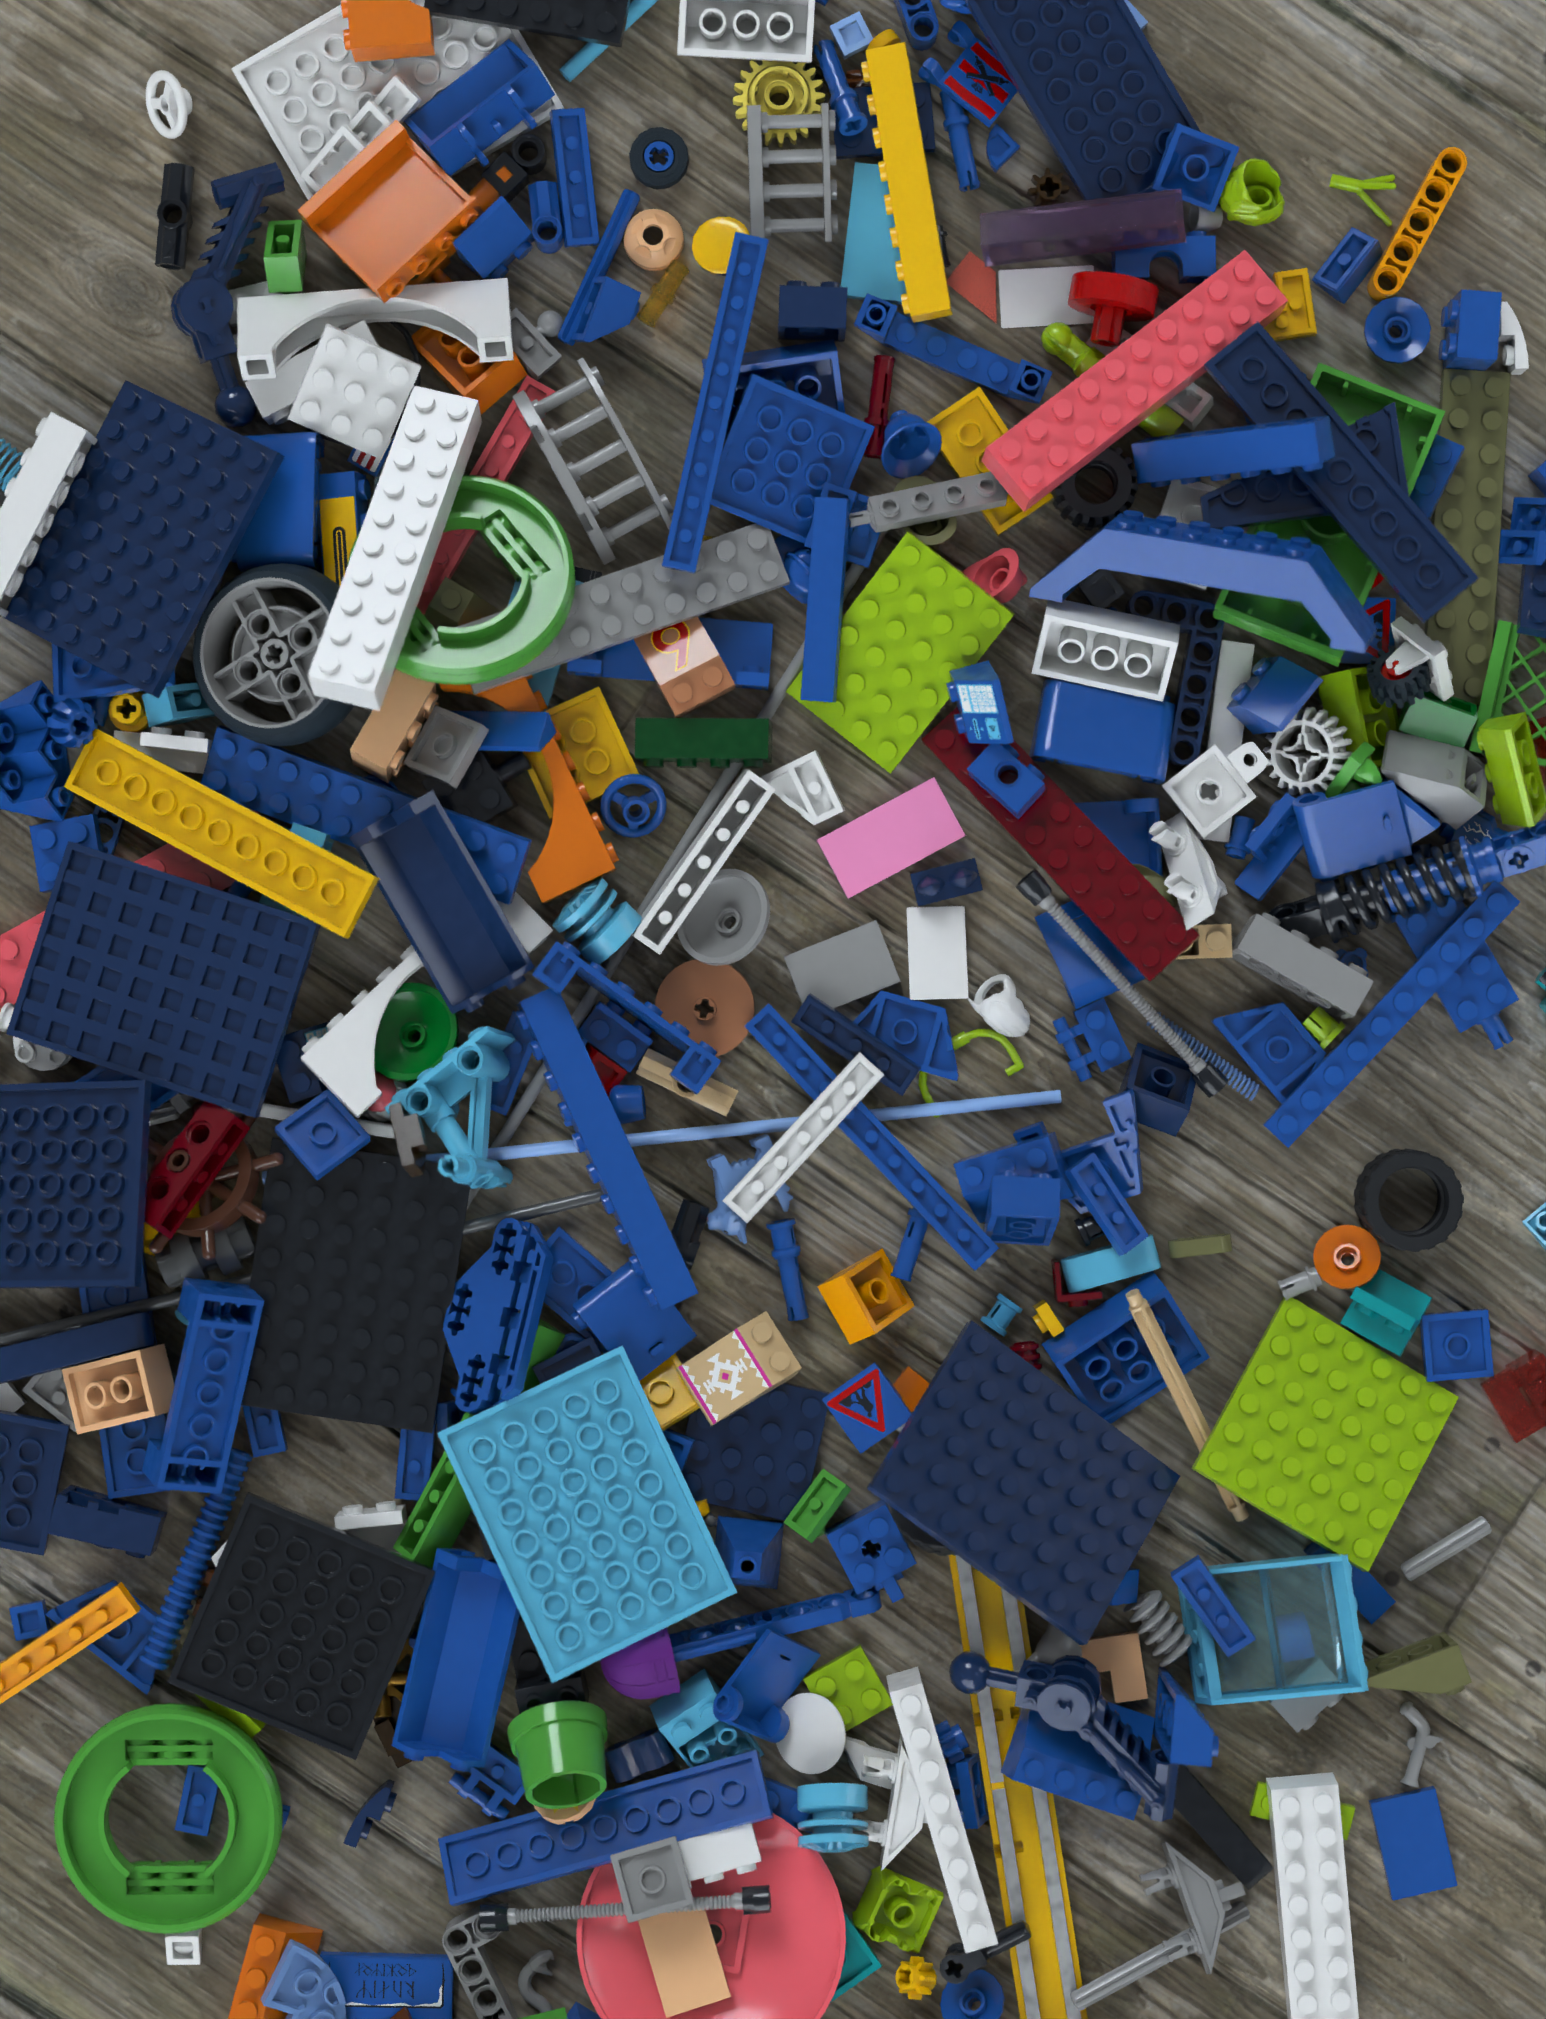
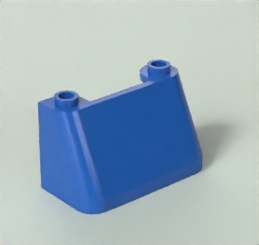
M318 432L245 436L284 456V459L231 559L232 563H237L238 569L241 572L263 565L285 563L305 566L321 573L322 557L318 556V546L314 545H320V538L318 537L319 472H322V464L317 459L324 458V439H322Z
M1046 679L1043 682L1029 756L1033 761L1043 763L1045 761L1054 762L1056 759V764H1069L1125 775L1133 779L1140 776V779H1143L1142 782L1160 785L1165 782L1176 704L1170 703L1171 697L1166 695L1163 702L1074 684L1065 680Z

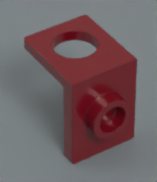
M1057 1259L1051 1260L1054 1299L1057 1302L1068 1301V1307L1087 1306L1088 1300L1102 1299V1291L1099 1289L1083 1290L1074 1293L1062 1292L1059 1261Z

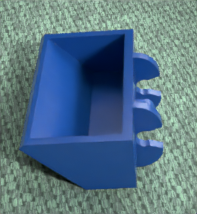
M508 39L407 117L404 123L434 162L451 176L473 158H476L483 167L488 165L489 160L482 151L521 121L531 130L537 127L536 121L530 114L551 99L555 93L537 64Z

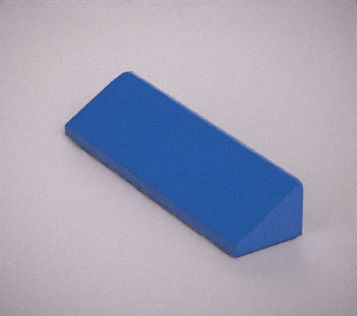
M451 711L478 722L489 729L478 751L540 752L556 734L548 712Z

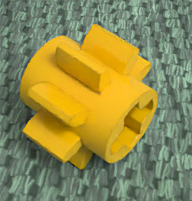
M911 1956L910 1962L901 1961V1965L898 1967L895 1975L896 1984L900 1988L899 1993L908 1994V1999L921 2000L922 1995H931V1990L935 1987L937 1980L936 1972L932 1968L933 1963L924 1962V1957Z

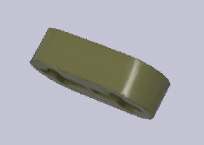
M1212 1234L1168 1240L1170 1258H1182L1232 1251L1231 1234Z

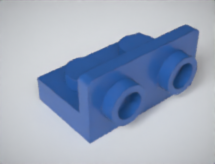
M610 999L606 1004L599 1001L578 1030L579 1035L588 1039L589 1043L631 1073L654 1042L649 1037L652 1030L637 1019L632 1024L623 1018L625 1010Z

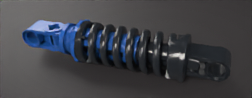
M1546 820L1538 822L1534 827L1511 831L1494 838L1487 836L1483 838L1482 842L1471 845L1464 836H1460L1459 839L1442 845L1445 854L1442 853L1439 847L1435 846L1430 849V859L1425 860L1421 852L1413 854V864L1407 865L1404 858L1396 859V870L1390 871L1387 864H1379L1378 874L1380 880L1374 881L1369 869H1363L1360 872L1362 886L1357 887L1352 875H1345L1343 877L1345 891L1340 893L1338 891L1341 888L1339 879L1323 883L1317 882L1315 883L1316 895L1278 905L1269 914L1277 918L1281 922L1279 926L1289 932L1294 929L1310 939L1329 934L1335 944L1340 942L1341 939L1348 937V932L1352 935L1359 934L1362 928L1361 920L1368 929L1373 930L1378 927L1379 915L1386 924H1392L1396 920L1397 911L1403 918L1408 919L1413 915V906H1416L1421 913L1429 912L1431 901L1433 900L1438 907L1442 908L1448 904V895L1450 894L1457 902L1463 901L1465 896L1466 899L1483 897L1484 884L1491 883L1492 881L1500 883L1504 881L1505 877L1546 865Z

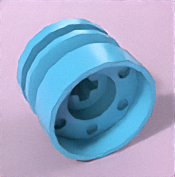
M601 876L578 890L563 906L561 913L552 925L559 933L568 929L564 936L568 942L574 941L583 935L584 938L578 950L589 963L593 961L599 965L627 941L643 918L626 901L611 908L610 906L614 902L617 892L612 888L603 893L608 883Z
M817 1783L797 1787V1810L813 1814V1819L798 1823L799 1830L813 1832L812 1835L799 1836L798 1847L822 1853H842L869 1846L868 1836L853 1834V1831L868 1829V1822L853 1819L854 1813L863 1812L868 1809V1786L853 1783Z

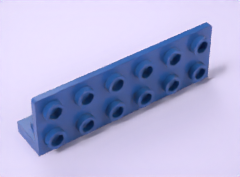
M699 618L735 683V688L768 690L773 624ZM633 639L567 663L569 675L656 682Z
M556 941L532 976L558 995L561 994L574 974L684 1053L669 1075L697 1095L721 1062V1060L715 1057L718 1052L703 1041L698 1044L689 1038L690 1031L680 1023L674 1021L670 1024L661 1017L663 1012L654 1004L648 1001L643 1004L633 997L636 992L625 983L619 981L616 985L606 977L608 972L602 966L593 961L589 965L579 958L581 952L566 941L563 944Z

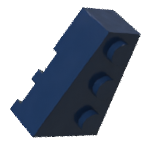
M71 1484L57 1494L46 1534L92 1543L101 1548L124 1550L129 1556L145 1558L146 1555L151 1556L157 1549L167 1512L120 1498L109 1499L106 1494Z

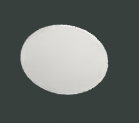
M801 1693L791 1697L782 1706V1709L789 1717V1730L787 1735L780 1742L776 1743L777 1748L783 1759L795 1770L805 1774L823 1773L839 1761L844 1751L846 1730L842 1716L835 1705L821 1695Z

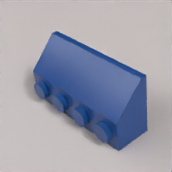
M1158 1667L1153 1733L1170 1764L1211 1767L1212 1757H1217L1218 1736H1214V1729L1210 1727L1209 1721L1204 1717V1713L1200 1711L1197 1704L1166 1667Z

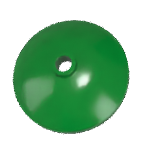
M404 983L389 1002L379 1025L374 1049V1069L382 1075L397 1081H417V1076L428 1068H434L443 1061L442 1057L447 1051L456 1047L459 1035L457 1014L451 1013L437 989L422 983ZM415 1033H420V1039L417 1042H412V1036Z

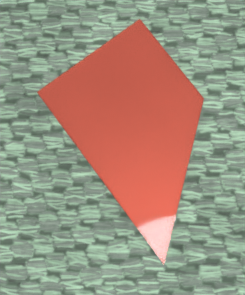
M969 251L948 277L947 284L997 324L996 272Z

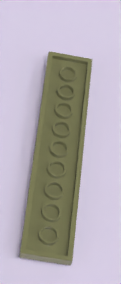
M1444 368L1441 373L1439 409L1446 412L1437 435L1464 446L1465 450L1432 514V524L1479 578L1463 593L1425 622L1424 633L1433 641H1440L1448 652V657L1446 658L1448 667L1453 675L1451 680L1454 691L1453 697L1479 706L1494 637L1511 373Z

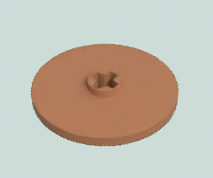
M696 959L686 961L670 971L662 981L655 999V1006L663 1012L661 1015L663 1019L670 1024L676 1021L690 1031L688 1037L698 1044L703 1041L713 1047L718 1052L715 1057L733 1050L744 1040L748 1034L744 1026L755 1014L752 990L747 980L736 968L729 964L722 966L708 965ZM703 999L709 1000V1006L714 1007V1011H709L707 1017L701 1016V1010L696 1009V1004H701Z

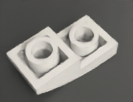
M1501 302L1499 342H1507L1502 352L1503 365H1508V373H1511V375H1521L1529 369L1526 342L1514 311L1508 302Z

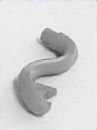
M551 1949L539 1951L533 1955L522 1968L518 1977V1988L521 1996L525 2001L538 2009L540 2013L551 2011L553 2008L546 1998L533 1990L531 1981L536 1973L553 1975L546 1967L549 1959L554 1960V1954Z

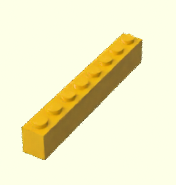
M905 42L865 50L867 61L861 62L864 82H871L873 94L867 95L870 116L876 115L878 128H873L872 131L876 149L882 148L884 161H879L878 166L881 182L888 181L890 194L884 195L887 215L893 214L895 227L889 228L892 247H899L901 260L895 261L898 281L905 280L907 293L901 294L904 315L910 314L913 323L951 316L953 313L908 50Z

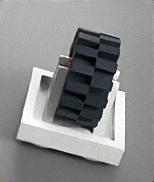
M1401 616L1393 621L1391 628L1396 650L1394 645L1388 647L1389 652L1387 653L1383 649L1377 652L1379 658L1373 656L1370 659L1371 665L1368 664L1366 668L1373 698H1376L1377 702L1381 705L1386 702V707L1392 708L1394 703H1397L1398 708H1404L1403 702L1408 701L1411 706L1415 704V697L1419 700L1425 697L1424 692H1432L1443 702L1453 696L1454 691L1451 682L1453 675L1448 667L1446 658L1448 657V652L1444 645L1438 640L1433 641L1419 625L1411 624Z

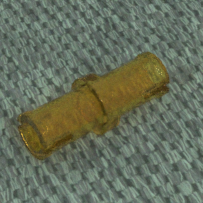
M671 260L670 265L659 282L653 283L650 288L652 293L636 317L647 326L655 328L667 305L673 304L676 296L674 294L686 275L689 274V269L682 263Z

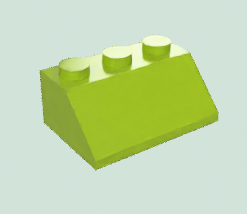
M1367 667L1347 669L1320 676L1323 682L1319 685L1318 693L1323 709L1328 711V718L1332 716L1339 718L1336 728L1341 726L1348 728L1346 733L1342 735L1343 739L1353 740L1350 745L1346 746V751L1353 753L1366 741L1375 748L1370 759L1377 768H1381L1386 733L1389 730L1401 732L1399 730L1395 703L1392 708L1386 707V702L1381 705L1377 702L1376 698H1373L1366 674Z
M1522 712L1486 719L1477 732V742L1480 750L1485 751L1487 759L1485 775L1487 781L1493 783L1495 791L1493 807L1497 815L1500 814L1502 824L1534 827L1546 812V792L1527 714Z

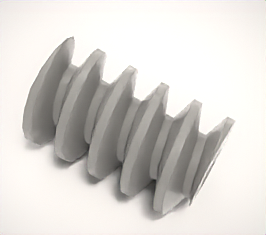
M1152 1590L1138 1596L1137 1603L1128 1604L1123 1612L1135 1611L1129 1621L1131 1623L1142 1622L1141 1626L1137 1629V1633H1150L1144 1643L1146 1645L1157 1644L1156 1648L1152 1651V1655L1164 1654L1165 1657L1159 1665L1165 1667L1185 1654L1193 1639L1190 1634H1183L1185 1627L1182 1623H1175L1177 1615L1175 1612H1168L1170 1608L1168 1602L1160 1601L1162 1598L1160 1590Z

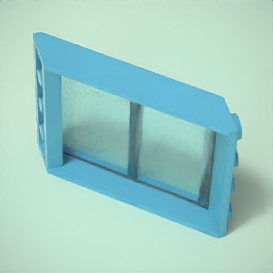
M1327 1553L1207 1566L1256 1637L1255 1641L1229 1657L1226 1656L1178 1587L1183 1626L1185 1627L1184 1633L1190 1634L1193 1639L1187 1653L1195 1703L1223 1705L1369 1691L1367 1683L1368 1669L1364 1663L1362 1651L1363 1636L1358 1625V1604L1353 1593L1352 1567L1348 1561V1555Z

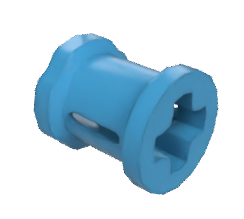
M998 1293L996 1296L997 1302L988 1315L982 1316L980 1320L1005 1337L1007 1334L1006 1328L1015 1315L1021 1313L1023 1309Z

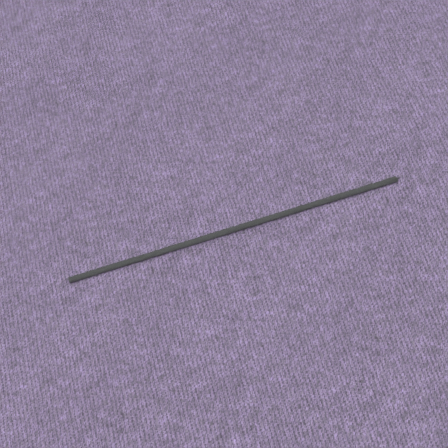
M602 1188L468 1220L465 1221L463 1235L496 1228L500 1221L505 1218L525 1221L601 1202L600 1196L604 1195ZM252 1273L220 1280V1282L250 1286ZM182 1290L0 1334V1348L137 1313L178 1305Z

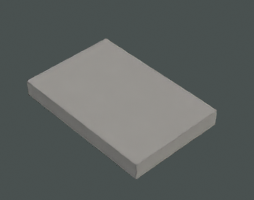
M877 920L784 956L802 1004L811 993L832 1008H836L901 982Z

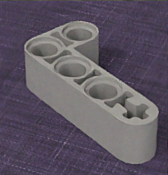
M486 1902V1903H483V1904H481V1905L496 1904V1903H495V1902ZM480 1905L454 1917L445 1928L442 1944L478 2019H498V2017L499 2019H519L484 1947V1944L497 1938L501 1932H481ZM454 1930H461L466 1934L467 1939L463 1942H456L451 1938L450 1933ZM469 1960H476L480 1963L482 1969L477 1972H471L465 1967V1963ZM484 1990H490L494 1992L497 1999L488 2002L483 2000L479 1993Z

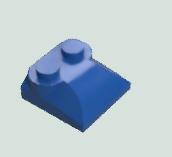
M1175 123L1173 130L1166 139V149L1152 189L1215 212L1240 147Z

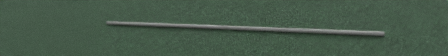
M887 531L881 532L876 549L878 548L882 539L886 535ZM854 563L849 567L845 574L843 602L865 567ZM805 640L756 718L772 719L787 694L786 690L803 669ZM730 763V768L724 769L636 912L638 914H643L711 817L743 763ZM632 935L603 964L602 967L608 972L606 976L608 979L612 977L635 940V937ZM592 986L588 988L571 1016L577 1030H579L601 994ZM544 1062L490 1148L507 1146L546 1083L543 1073L547 1072ZM470 1188L467 1209L480 1188Z

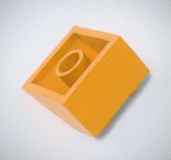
M883 1248L838 1272L817 1286L850 1345L878 1333L915 1306L901 1280L890 1276L893 1266Z

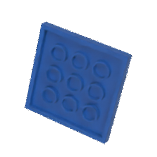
M750 374L726 433L711 505L805 544L814 517L815 497L821 496L825 482L847 489L850 488L875 426L755 374Z

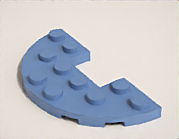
M290 1939L260 1999L262 2004L288 2013L285 2019H346L345 1997L329 1965L312 1949Z

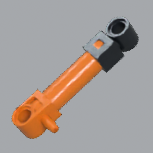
M530 133L521 134L512 144L511 151L513 157H510L505 151L502 152L481 174L482 180L468 195L470 197L474 195L477 198L483 213L501 195L510 203L529 184L528 175H534L543 170L546 165L547 156L544 143L538 136ZM526 148H534L538 151L536 158L530 161H526L520 156ZM452 244L448 250L440 252L430 261L428 268L418 278L410 280L405 285L430 284L433 280L436 283L452 282V279L443 270L451 263L450 257L456 252L454 245Z

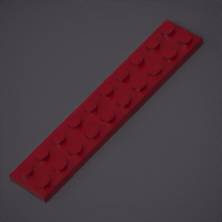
M957 706L921 739L922 743L1150 983L1191 946L1200 935L1193 927L1186 930L1184 918L1015 741L1009 745L1019 753L1020 756L1017 759L1026 767L1029 764L1036 767L1045 777L1042 781L1045 783L1046 788L1044 793L1018 820L969 776L967 768L989 744L969 743L964 733L958 734L954 720V714L959 713ZM1006 770L1000 775L999 780L1004 784H1012L1017 780L1018 774L1013 770Z

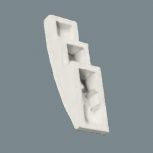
M394 75L373 101L368 100L347 126L342 125L300 176L317 193L391 123L397 119L402 124L420 104L422 99L399 76Z

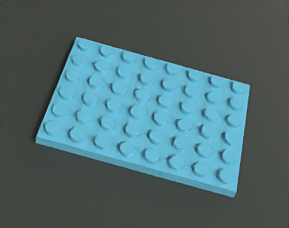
M623 1345L437 1433L552 1683L737 1593Z

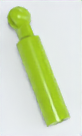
M1062 322L1049 324L1042 332L1041 341L1046 352L1056 355L1073 369V374L1077 377L1106 356L1096 347H1089L1073 334L1068 325ZM1164 404L1138 424V426L1152 437L1171 435L1177 431L1185 419L1168 405Z

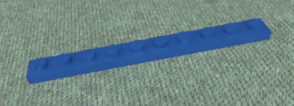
M735 232L662 567L693 574L696 572L769 239Z
M1496 881L1489 883L1483 890V897H1476L1274 1111L1263 1125L1289 1148L1514 910L1520 901L1501 883Z
M769 1003L744 1026L813 1101L837 1077ZM861 1101L839 1123L838 1127L973 1271H976L999 1249L991 1238Z

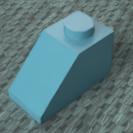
M198 683L177 684L165 687L159 699L149 693L142 695L149 728L176 725L216 716L205 701Z

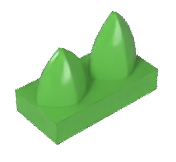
M1364 741L1350 755L1325 791L1327 798L1361 789V786L1356 781L1370 786L1382 783L1381 774L1375 763L1370 759L1375 751L1373 746Z
M822 1469L783 1523L807 1541L813 1543L816 1537L825 1534L827 1522L838 1507L843 1504V1500L851 1491V1488L825 1469Z

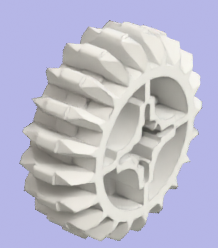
M1307 707L1305 711L1301 708L1283 731L1267 734L1265 738L1272 745L1265 747L1263 751L1271 754V759H1268L1267 766H1273L1274 770L1269 777H1280L1277 787L1286 788L1289 786L1288 794L1296 795L1299 792L1300 795L1311 792L1312 794L1315 792L1324 793V790H1327L1345 764V759H1348L1352 752L1346 751V746L1350 745L1353 740L1343 739L1342 735L1346 733L1348 728L1345 726L1336 728L1339 721L1338 717L1332 716L1328 718V711L1325 709L1317 712L1315 707ZM1302 726L1295 745L1289 746L1292 735ZM1320 733L1325 738L1328 747L1322 743ZM1306 749L1311 751V753H1319V755L1311 756L1305 752H1298V750ZM1289 758L1296 764V771L1292 767ZM1323 759H1328L1324 771L1315 778V772L1318 771L1319 763Z

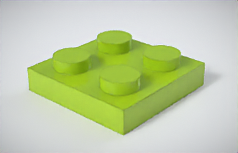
M861 1644L810 1672L803 1678L810 1693L821 1695L835 1705L842 1716L846 1731L893 1705L888 1691Z

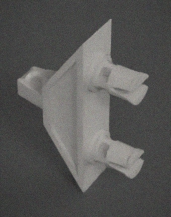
M1164 1841L1161 1845L1167 1860L1166 1867L1146 1874H1140L1139 1879L1140 1882L1157 1880V1883L1143 1890L1146 1896L1174 1886L1178 1891L1190 1926L1189 1933L1162 1941L1163 1948L1180 1946L1178 1950L1170 1953L1166 1958L1170 1963L1173 1960L1197 1952L1200 1955L1206 1974H1211L1225 1911L1232 1909L1229 1900L1246 1895L1242 1882L1224 1887L1222 1879L1214 1881Z

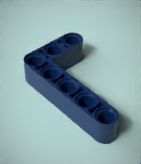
M1141 590L1128 600L1126 613L1180 625V632L1188 634L1174 703L1176 704L1169 753V762L1172 765L1185 767L1197 759L1200 752L1224 621L1215 618L1216 624L1213 628H1206L1201 624L1200 614L1202 612H1209L1213 615L1216 605L1214 603ZM1143 599L1149 603L1150 613L1148 615L1142 616L1135 611L1134 602L1136 600ZM1169 606L1179 607L1183 612L1182 621H1171L1167 616V608ZM1195 645H1204L1208 649L1209 658L1207 661H1200L1195 658L1193 654ZM1190 677H1196L1202 681L1203 690L1200 694H1194L1188 690L1187 681ZM1183 710H1191L1195 713L1197 717L1195 726L1188 727L1182 723L1181 713ZM1178 742H1183L1189 746L1190 756L1187 760L1179 759L1175 755L1174 748Z

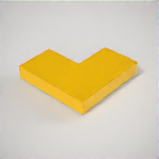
M1308 268L1275 272L1273 274L1274 284L1288 299V302L1280 316L1265 326L1264 329L1275 342L1316 336L1317 329Z

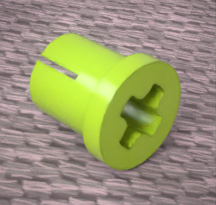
M1320 1006L1302 1023L1306 1030L1320 1042L1319 1045L1323 1050L1346 1027L1342 1021L1338 1023Z

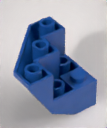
M42 680L34 682L0 702V809L52 821H63L74 798V793L64 787L70 775L67 748L63 744H58L50 735L52 728L47 726V717L52 716V707L56 703H54L53 694Z

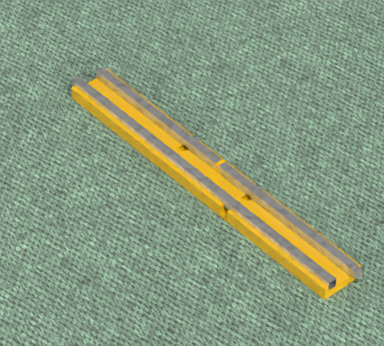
M948 1555L963 1652H977L988 1660L990 1667L1015 1672L1023 1665L1024 1660H1027L1032 1655L1024 1604L958 1555ZM987 1686L977 1694H970L1005 1928L1020 1920H1024L1029 1925L1032 1934L1030 1939L1009 1949L1019 2018L1088 2019L1086 2008L1078 2010L1070 1996L1073 1991L1083 1985L1053 1793L1014 1781L1001 1773L1022 1708L1015 1706L1016 1692Z

